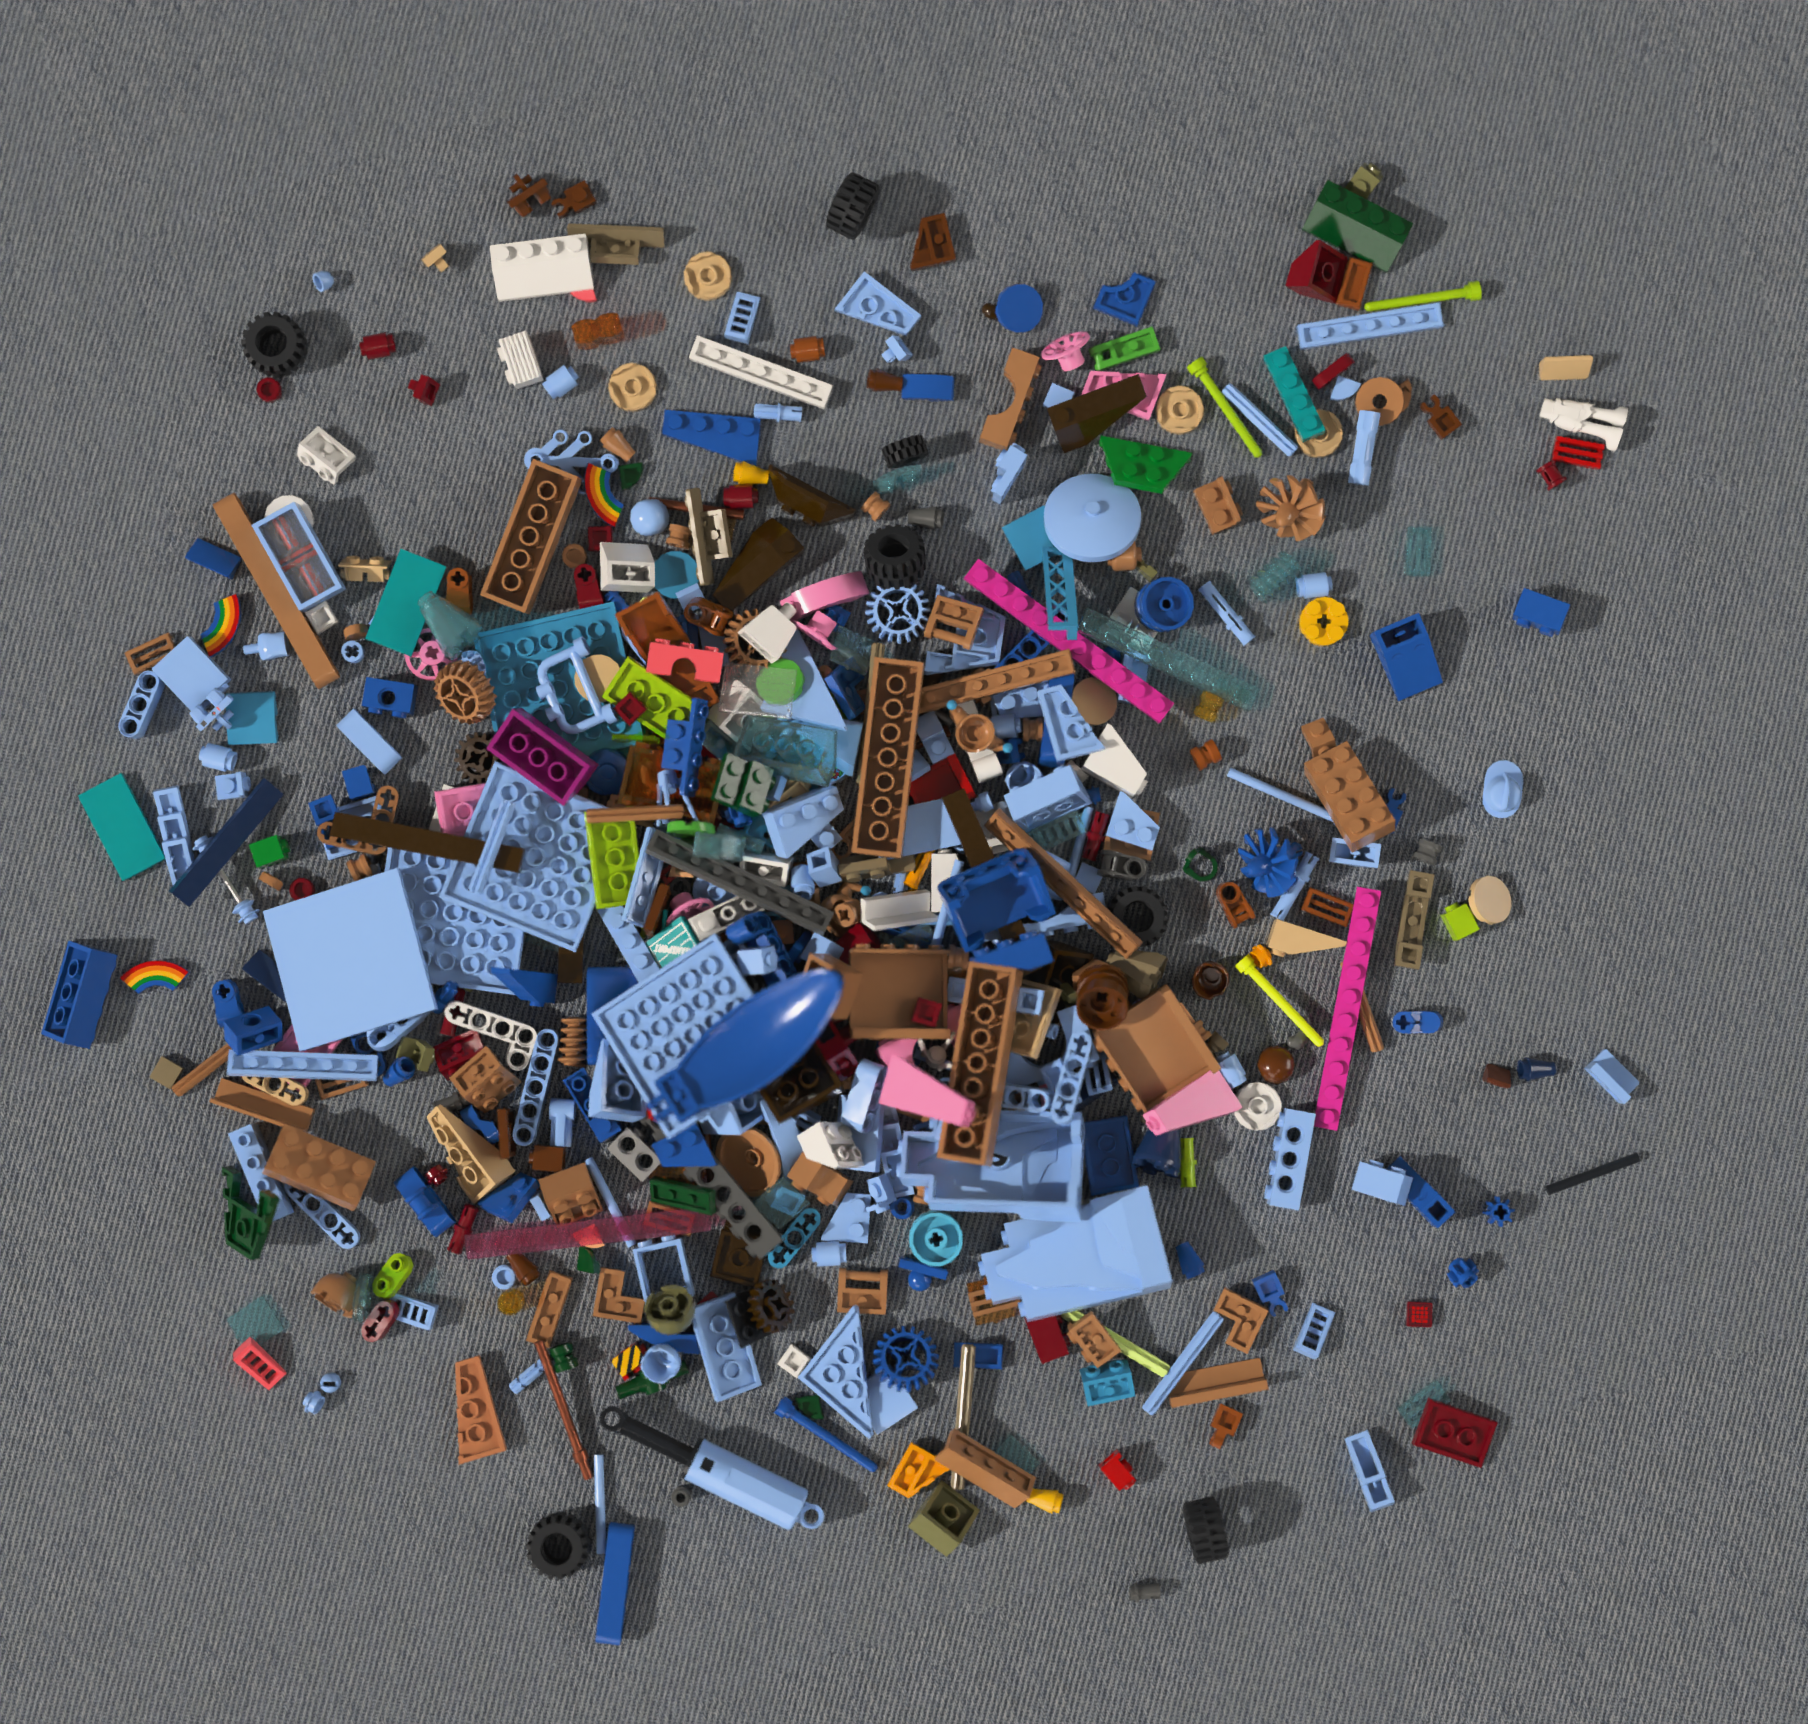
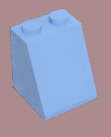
M757 1090L746 1097L724 1104L699 1120L703 1133L741 1135L763 1120L764 1117L758 1100L762 1098L760 1092Z

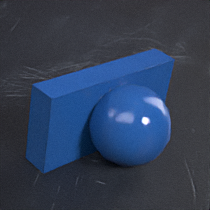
M905 1256L900 1257L898 1264L900 1268L911 1270L908 1276L909 1286L919 1292L925 1291L930 1287L932 1277L946 1280L948 1274L947 1268L929 1266L919 1260Z

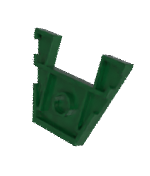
M232 1166L222 1167V1176H227V1188H223V1198L228 1200V1212H224L226 1244L249 1260H257L260 1258L280 1197L270 1190H259L258 1207L256 1209L239 1198L242 1173Z

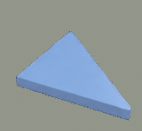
M797 628L785 648L787 650L786 653H782L781 656L782 658L794 661L801 668L805 677V683L803 682L802 686L803 690L793 702L787 705H771L764 700L761 710L774 715L847 731L848 727Z
M855 1304L798 1378L870 1439L874 1434L859 1306Z

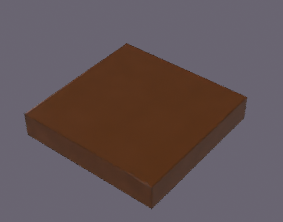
M662 883L659 885L644 925V931L648 940L659 933L662 925L663 910L668 909L672 899L670 887Z
M512 1107L497 1109L500 1159L511 1158L516 1155V1143L512 1137L514 1109Z

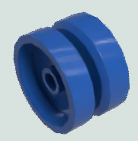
M1161 577L1145 584L1139 590L1134 602L1135 614L1139 622L1148 630L1158 633L1175 630L1183 626L1191 617L1194 608L1193 595L1189 587L1181 580L1173 577Z

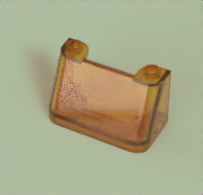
M636 741L635 745H630L617 803L629 806L634 804L637 806L657 805V774L663 770H671L661 768L663 751L649 749L650 744ZM708 757L707 761L702 760L698 773L699 787L695 797H689L698 819L702 820V822L714 824L718 802L711 800L722 760ZM674 770L676 771L677 778H682V771ZM676 788L677 791L669 795V805L682 804L684 816L692 818L682 795H680L679 788ZM663 794L662 805H665L664 794Z

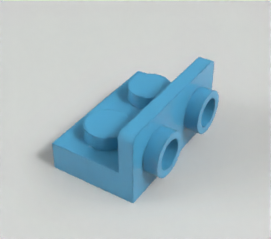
M1127 1359L1113 1360L1109 1363H1104L1098 1368L1095 1365H1089L1086 1368L1080 1369L1088 1407L1135 1397L1131 1370Z

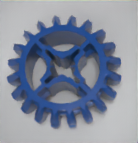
M901 1326V1333L892 1328V1337L888 1333H884L883 1338L886 1342L878 1340L877 1345L881 1349H874L873 1354L878 1356V1358L873 1359V1364L881 1365L875 1369V1373H884L880 1377V1381L885 1382L889 1379L887 1385L889 1389L893 1387L894 1383L897 1384V1392H901L902 1386H906V1392L910 1393L911 1385H914L918 1391L920 1390V1381L923 1385L927 1386L929 1381L926 1376L934 1378L935 1373L931 1369H938V1364L933 1361L939 1359V1354L932 1353L937 1349L936 1344L928 1346L932 1338L928 1336L922 1339L924 1335L923 1330H920L918 1335L914 1334V1326L910 1328V1332H906V1327ZM899 1342H912L906 1348L892 1347ZM918 1346L926 1356L925 1366L914 1355ZM911 1351L910 1363L907 1361V1364L903 1363L901 1367V1356L903 1355L905 1358V1355H909ZM887 1353L891 1354V1358L897 1362L894 1372L887 1366L885 1359ZM907 1370L920 1372L912 1377H901Z

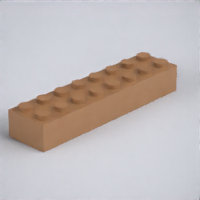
M874 658L852 853L902 859L925 668L924 662Z
M969 961L949 1087L974 1102L976 1112L974 1120L969 1124V1127L946 1121L942 1122L937 1158L992 1167L1016 1021V1007L1023 978V971L1017 968Z

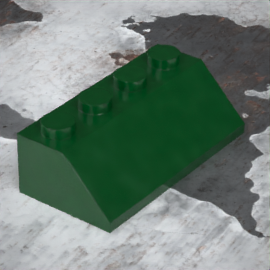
M1327 180L1302 230L1360 260L1373 263L1372 266L1387 273L1414 223Z

